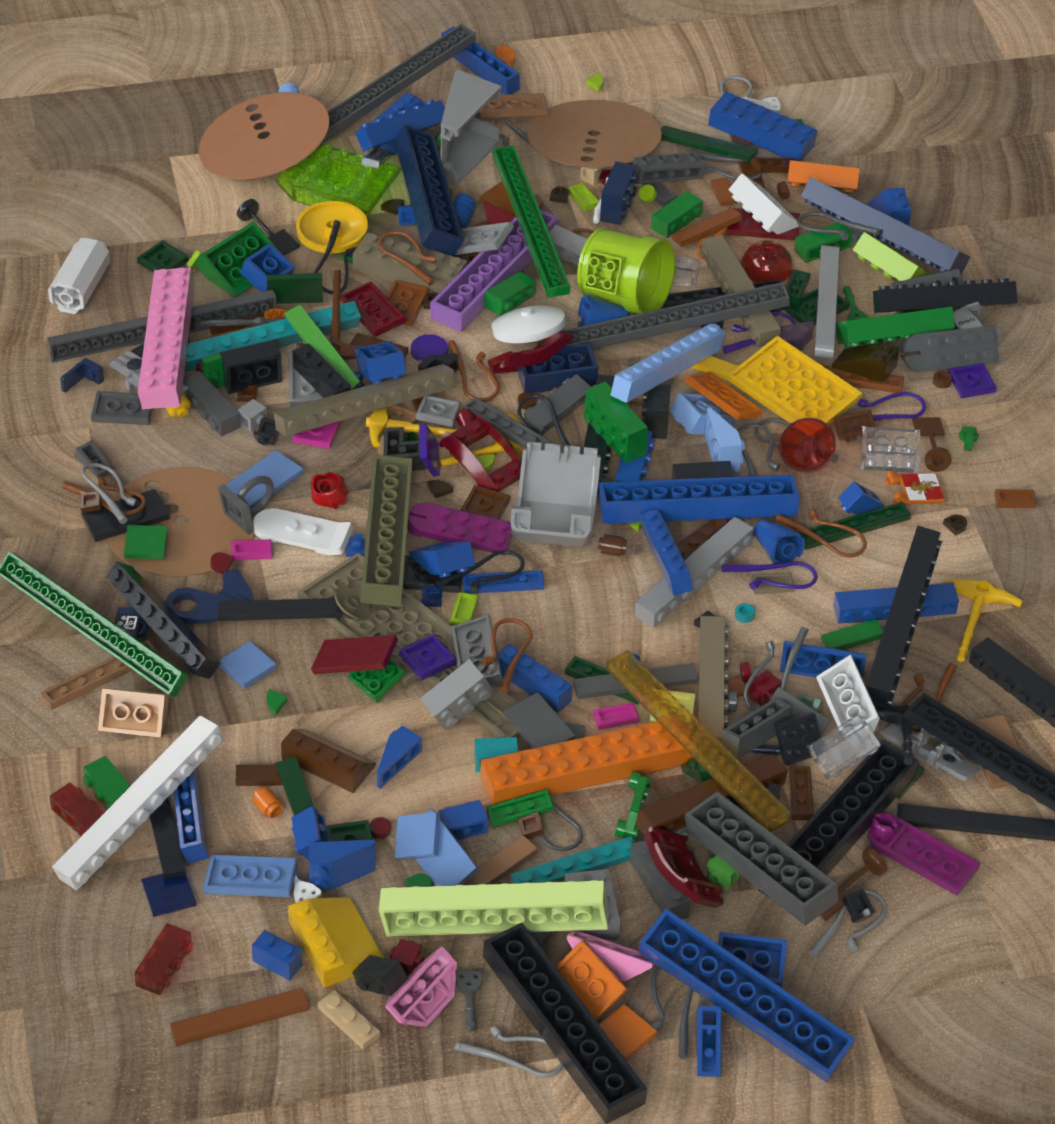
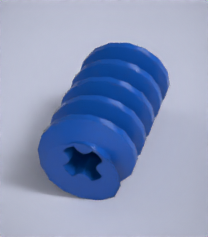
M460 193L455 198L453 204L461 229L467 227L476 204L468 194Z

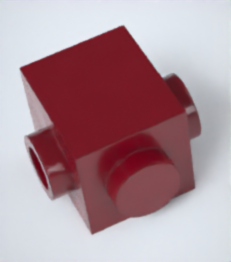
M766 670L754 678L749 687L748 696L752 701L763 706L770 701L777 688H781L782 681Z
M400 939L397 947L394 946L392 948L390 959L399 961L408 976L424 961L422 945L414 941Z

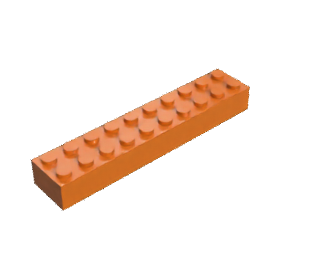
M679 716L481 760L480 778L491 804L494 805L548 789L550 795L626 779L631 777L632 771L644 775L679 767L687 763L688 759L696 756L697 746L683 717Z

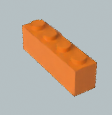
M790 160L787 183L791 184V187L801 188V185H806L809 178L812 177L834 189L843 190V193L853 194V191H857L860 168Z

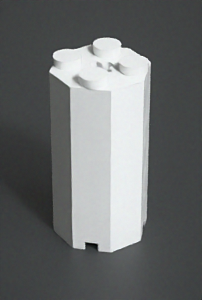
M80 238L74 244L48 289L49 301L52 304L55 302L58 305L57 309L61 312L76 314L87 304L110 263L109 250L104 242Z

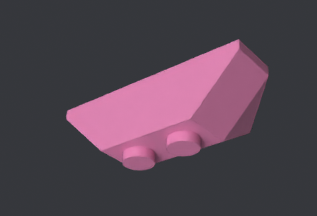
M579 930L572 931L567 936V941L572 950L581 940L585 941L620 981H627L655 965L654 962L637 950Z
M443 946L439 947L407 976L408 979L392 996L388 997L385 1005L386 1009L400 1024L427 1027L455 996V970L457 969V962Z

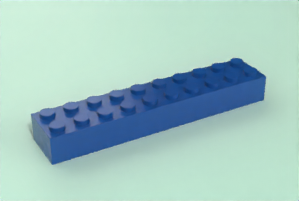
M793 475L599 482L598 503L603 524H632L641 522L639 514L659 509L664 521L667 522L676 520L733 519L734 517L747 519L752 517L770 518L778 514L784 517L798 515L799 493Z
M666 908L639 943V953L714 1005L721 1007V1010L826 1083H828L853 1048L855 1038Z

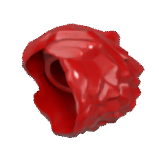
M332 472L314 475L310 482L311 499L319 506L338 509V504L344 505L347 500V494H349L344 482L345 478Z

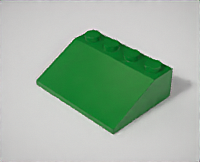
M255 221L202 253L195 265L208 280L235 298L254 286L240 273L245 259L269 243L273 247L275 246Z

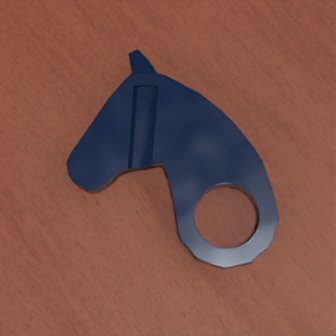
M229 570L223 573L224 584L221 592H218V594L206 593L189 587L180 588L171 592L165 602L185 624H200L218 621V601L254 600V597L242 574L237 570ZM182 600H191L197 603V606L190 611H179L174 607L176 603Z

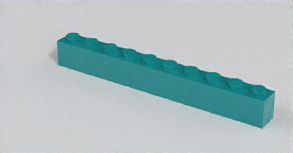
M355 301L340 305V332L356 328L359 325L361 316ZM332 307L307 313L324 336L331 334ZM282 319L189 343L187 345L184 372L195 370L196 364L201 362L202 358L220 354V352L274 340L278 348L303 342V340L288 320Z

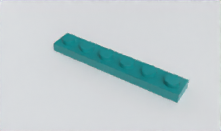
M632 836L513 873L511 874V880L513 884L525 882H564V874L602 870L629 861L631 844L635 842Z

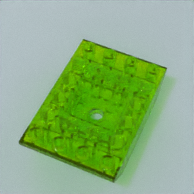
M320 144L303 161L282 171L275 181L292 201L308 206L325 201H341L352 204L364 214L372 211L402 171V168L388 163H384L379 168L362 165L361 161L364 156Z

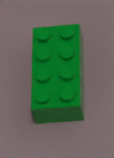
M606 381L586 389V398L584 400V418L586 422L594 427L596 433L604 438L606 444L611 446L617 456L621 457L625 463L645 456L648 427L625 402L610 395L612 388Z

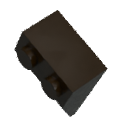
M881 342L846 348L832 363V368L885 382L897 367L899 347L891 343Z

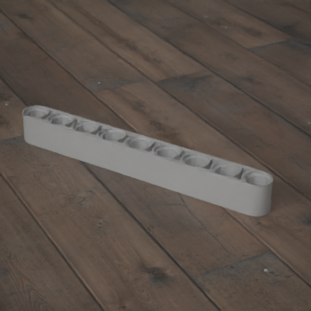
M821 245L814 357L833 359L839 265L838 246Z

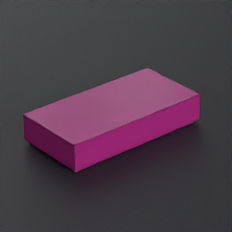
M271 539L231 541L234 560L272 559Z
M634 703L593 710V717L598 730L639 723V716Z

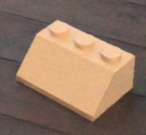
M117 688L102 689L98 731L161 737L167 717L169 695Z

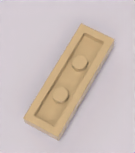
M335 990L318 1002V1009L363 1050L380 1038V1031Z

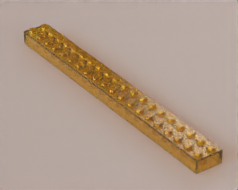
M628 650L607 660L606 670L760 825L769 832H772L790 822L791 812Z

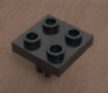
M810 712L774 724L784 765L788 766L825 753L815 713Z

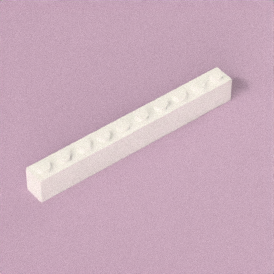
M199 716L52 866L59 880L75 890H78L85 884L96 870L118 850L127 838L147 820L192 771L219 746L224 738L218 725Z

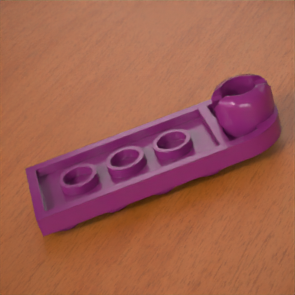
M419 503L410 510L407 529L412 535L417 537H427L444 542L470 541L472 548L494 553L499 550H507L511 533V522L435 504Z
M888 812L877 813L874 819L872 818L868 831V842L872 848L956 896L959 895L980 869V862Z

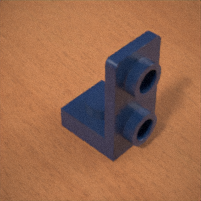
M85 357L60 378L62 391L66 393L84 377L97 384H101L104 381L103 367Z

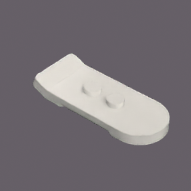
M276 508L265 509L259 512L253 520L254 533L262 540L271 539L272 543L279 542L315 550L316 553L325 555L342 554L354 530L351 522L339 523Z

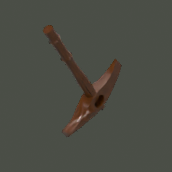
M334 270L331 336L329 342L343 360L356 359L354 349L371 344L351 345L340 341V293L342 280L341 270ZM297 343L296 349L306 344Z

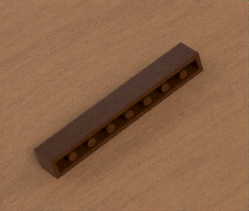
M773 754L759 758L757 761L745 764L740 768L728 771L716 778H711L699 785H694L692 788L678 792L666 799H661L654 804L639 809L636 826L644 834L651 826L675 832L686 827L685 814L717 791L734 805H738L753 799L761 787L767 789L770 784L783 786L788 769Z

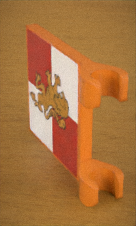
M888 471L886 474L888 477L885 478L887 485H894L900 482L903 493L897 492L894 494L896 500H892L893 504L903 502L904 505L907 503L945 502L936 473L898 474L894 471Z

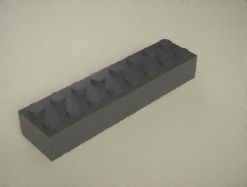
M718 791L685 814L687 832L805 926L839 902L836 882Z

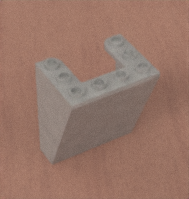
M458 69L454 72L441 122V161L447 182L456 186L500 143V131L496 126L473 117L491 99H498L501 96L502 89L500 85Z

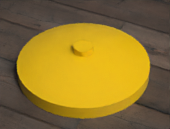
M320 202L309 206L299 215L296 221V233L303 245L311 250L325 253L335 220L341 222L330 254L346 252L347 249L356 248L368 232L367 217L359 208L346 202Z

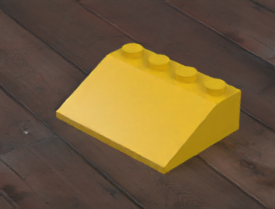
M350 897L308 898L288 906L289 923L324 988L353 978L352 972L369 955L384 958Z

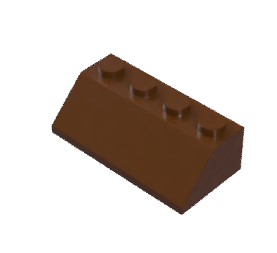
M292 729L281 742L282 760L296 757L301 769L351 793L357 790L376 766V762L305 729Z

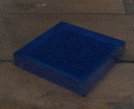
M162 873L141 879L153 917L196 906V900L187 875L164 880Z

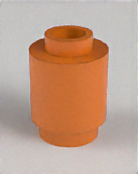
M260 787L254 792L252 802L266 817L275 818L283 811L281 800L269 787Z

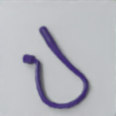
M781 312L771 313L773 316L786 317L793 323L792 331L787 334H781L780 338L792 336L796 332L797 324L793 317ZM734 324L732 331L740 333L746 332L748 329ZM752 339L740 341L723 347V353L727 354L756 344V342Z
M910 392L891 394L874 403H868L867 400L862 398L858 402V405L864 408L874 407L891 398L911 396L922 404V409L917 414L872 415L874 421L916 418L921 416L926 410L924 400Z
M803 562L770 565L722 564L721 566L722 572H753L798 565L809 569L814 576L813 580L805 585H789L766 579H755L749 584L752 590L758 588L760 583L788 589H806L813 586L818 579L815 569Z

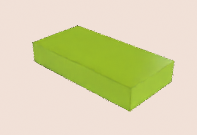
M583 182L567 187L569 195L584 212L592 210L597 206L598 199Z
M459 592L450 619V626L473 619L479 595Z

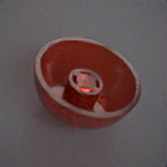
M769 240L759 241L751 245L744 252L740 262L749 279L753 282L781 279L784 282L790 278L793 272V260L788 250L781 244Z
M803 418L791 423L783 431L779 440V453L782 460L788 467L801 473H813L823 469L833 458L836 448V440L832 429L825 422L816 418Z

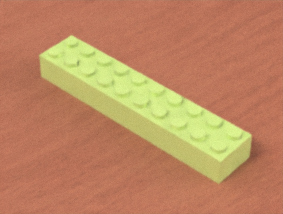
M597 880L545 883L525 882L521 884L502 883L492 885H437L433 887L381 888L379 913L386 937L502 933L520 923H523L529 932L608 930L609 905L604 881Z

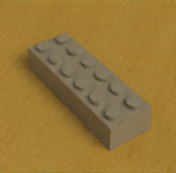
M367 232L353 252L354 271L392 282L398 280L430 287L431 293L438 294L467 266V260L420 247L424 256L435 255V263L427 262L420 257L414 245L391 238H384L382 247L385 250L417 266L434 280L433 285L429 286L404 264L379 250L378 240L381 237L379 235Z

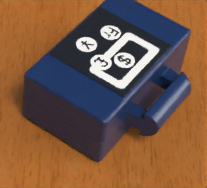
M118 607L114 623L137 639L139 637L145 638L148 629L147 622L143 620L134 608Z

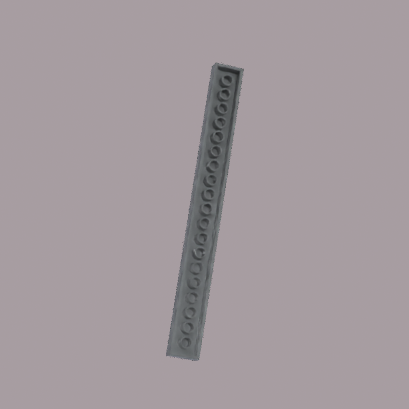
M463 24L458 25L329 110V129L322 143L476 42V33Z
M782 282L559 331V333H572V341L568 342L567 346L590 343L591 348L596 349L790 306L789 296Z
M273 290L193 306L189 333L207 330L211 327L200 326V321L237 320L261 314L264 317L265 311L277 308L276 295ZM148 316L48 337L47 342L51 362L54 363L142 344L145 342Z

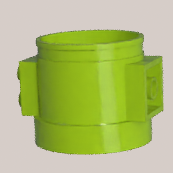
M598 228L587 239L579 258L577 269L579 290L583 296L584 294H589L624 307L630 313L642 314L659 310L664 305L674 280L676 266L674 248L666 239L650 235L639 237L607 228Z

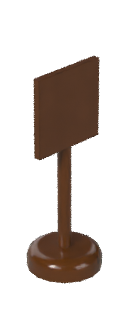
M940 417L912 418L916 436H929L932 449L925 455L926 467L934 472L947 469L952 461L951 454L947 449L937 447L934 436L945 435Z
M867 848L863 851L862 859L866 866L837 889L839 902L820 915L823 920H828L845 906L842 900L844 895L841 892L868 870L878 876L887 872L888 868L885 861L874 849Z

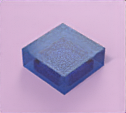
M422 586L421 603L426 607H442V587Z

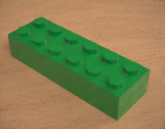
M952 307L836 322L838 344H844V347L861 345L860 341H862V345L879 343L878 339L880 342L895 341L896 337L897 340H902L914 334L955 329Z

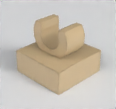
M581 167L580 179L594 186L598 183V176H600L602 168Z

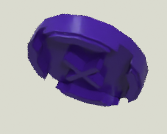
M437 335L419 336L411 344V355L417 361L419 359L423 362L428 356L448 354L446 341Z

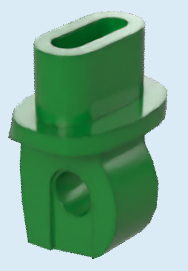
M963 426L959 432V439L964 441V450L971 451L973 442L978 440L979 434L975 427Z

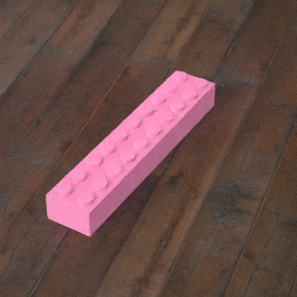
M191 267L154 270L138 386V395L142 409L178 407L181 404L195 287Z

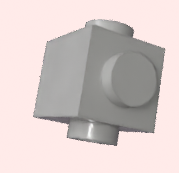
M254 399L237 410L240 413L241 427L250 433L259 428L262 417L267 418V408Z

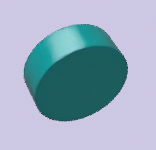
M739 604L735 608V618L739 622L749 623L755 618V608L750 604Z

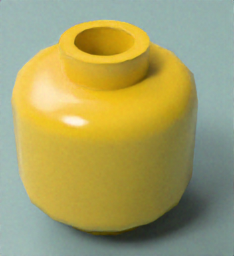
M183 392L180 406L166 407L165 409L170 416L182 418L188 414L191 402Z

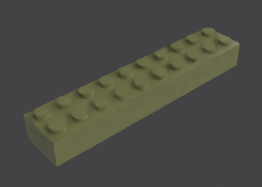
M373 455L360 603L401 607L412 458Z

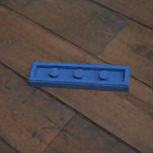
M542 570L521 571L519 574L507 579L479 583V589L476 593L544 590ZM512 572L467 574L462 577L464 593L472 594L473 592L470 591L471 584L478 579L497 577Z

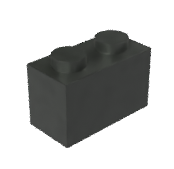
M369 955L352 972L357 980L356 984L361 990L392 996L408 979L399 961Z

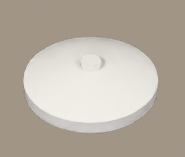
M533 305L504 313L493 321L491 327L493 336L499 341L506 343H529L558 333L564 328L566 320L564 312L557 307Z

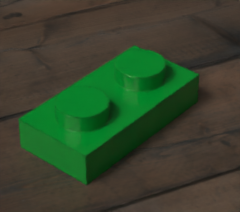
M218 353L202 358L203 375L215 388L223 387L221 355Z

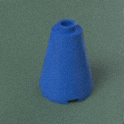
M584 294L585 297L581 298L578 316H581V322L578 321V327L630 316V312L617 304Z
M765 519L760 520L754 527V535L773 564L794 562L793 560L797 556L800 558L805 548V540L799 532Z

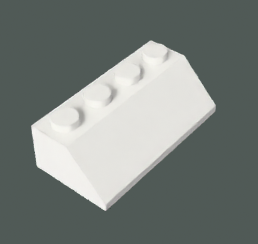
M743 173L728 189L734 194L732 198L738 203L742 202V208L748 213L752 212V217L757 222H762V227L769 233L773 231L776 234H781L799 227L797 220L760 184Z
M849 655L816 678L842 738L856 749L872 739L880 717L854 659Z

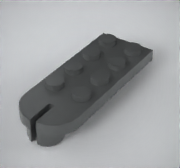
M996 325L914 334L906 339L900 352L919 351V353L909 356L900 355L907 367L915 371L955 368L981 363H999Z

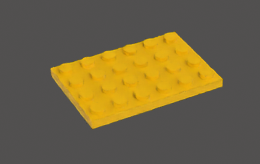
M779 336L773 338L727 375V380L812 438L816 433L821 432L834 421L833 418L841 416L862 398V392Z

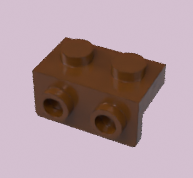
M871 410L833 418L838 439H845L846 442L857 440V437L862 435L864 438L875 436L874 433L880 430L879 426L875 427Z

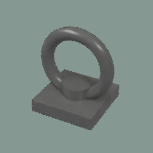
M267 476L254 477L243 485L237 495L225 484L221 485L218 488L224 514L248 535L252 533L254 527L251 516L258 514L270 502L274 492L272 480ZM265 484L266 492L262 500L250 508L244 499L246 494L254 486Z

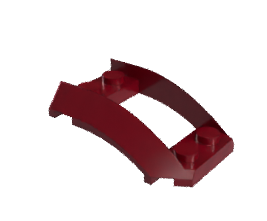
M572 333L552 335L538 341L537 346L531 350H522L520 352L508 351L487 360L491 372L496 374L517 372L516 367L536 365L551 358L564 346H567V343L572 341Z
M476 414L475 420L453 433H449L446 430L439 446L449 450V454L469 472L477 486L500 492L520 480L522 457L506 436L483 417ZM487 435H490L512 459L511 462L489 475L474 454L467 448Z
M652 826L649 827L644 838L652 860L660 874L675 889L688 896L694 903L713 908L723 905V898L720 896V892L723 891L722 886L712 884L703 874L693 852L687 849L685 843L688 841L687 836ZM667 854L673 856L677 869L675 868Z

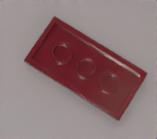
M733 208L741 214L742 220L728 226L727 235L795 240L799 236V227L781 234H776L773 231L769 233L762 227V222L759 223L752 217V212L748 213L742 208ZM789 212L798 221L800 213Z
M371 281L340 295V301L343 304L355 301L361 316L360 322L374 337L407 322L406 317Z
M396 635L324 640L311 670L313 674L386 669L398 638Z

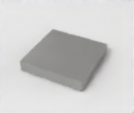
M432 395L424 396L416 413V420L453 427L457 412L461 408V402Z

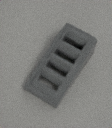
M89 441L76 448L75 457L83 465L100 462V464L114 470V467L93 441ZM99 467L87 468L97 478L109 472L105 469L98 470Z

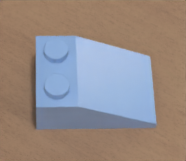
M679 393L669 410L674 419L685 427V431L691 435L705 433L706 411L710 407L729 424L737 422L736 419L702 394Z
M711 407L707 408L704 437L712 461H730L733 473H740V465L743 464L742 451L745 450L744 440L740 439L738 431Z

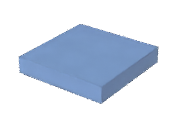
M251 641L219 660L221 662L219 667L244 689L276 669V663Z
M432 812L398 816L395 858L397 860L437 856L440 814Z

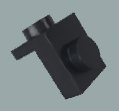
M262 417L258 431L253 433L256 441L265 446L268 444L275 445L279 434L276 431L275 420Z

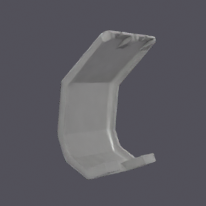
M528 442L527 448L523 449L517 505L512 506L511 532L513 538L518 541L576 547L587 546L592 535L601 461V456L597 455L598 448L584 447L583 454L580 453V447L565 445L563 452L561 451V445L545 443V450L541 449L542 443Z

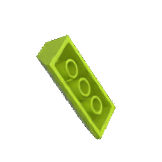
M863 232L853 248V251L858 253L857 258L864 262L869 260L871 267L878 271L881 268L884 270L883 274L891 280L893 277L898 279V281L931 275L865 232Z

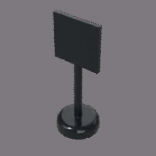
M255 199L246 200L240 205L236 213L237 217L241 221H248L253 218L269 234V240L283 256L300 248V245L284 229L274 234L256 216L259 210V203Z

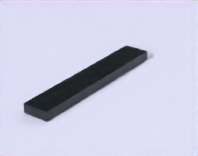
M335 598L218 601V621L341 618V608L336 603Z
M167 797L149 816L164 880L186 876Z

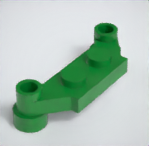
M632 771L628 788L635 789V794L628 820H618L614 836L620 838L632 836L633 839H636L639 828L635 824L639 809L645 806L642 803V799L647 800L652 778L641 776V773Z

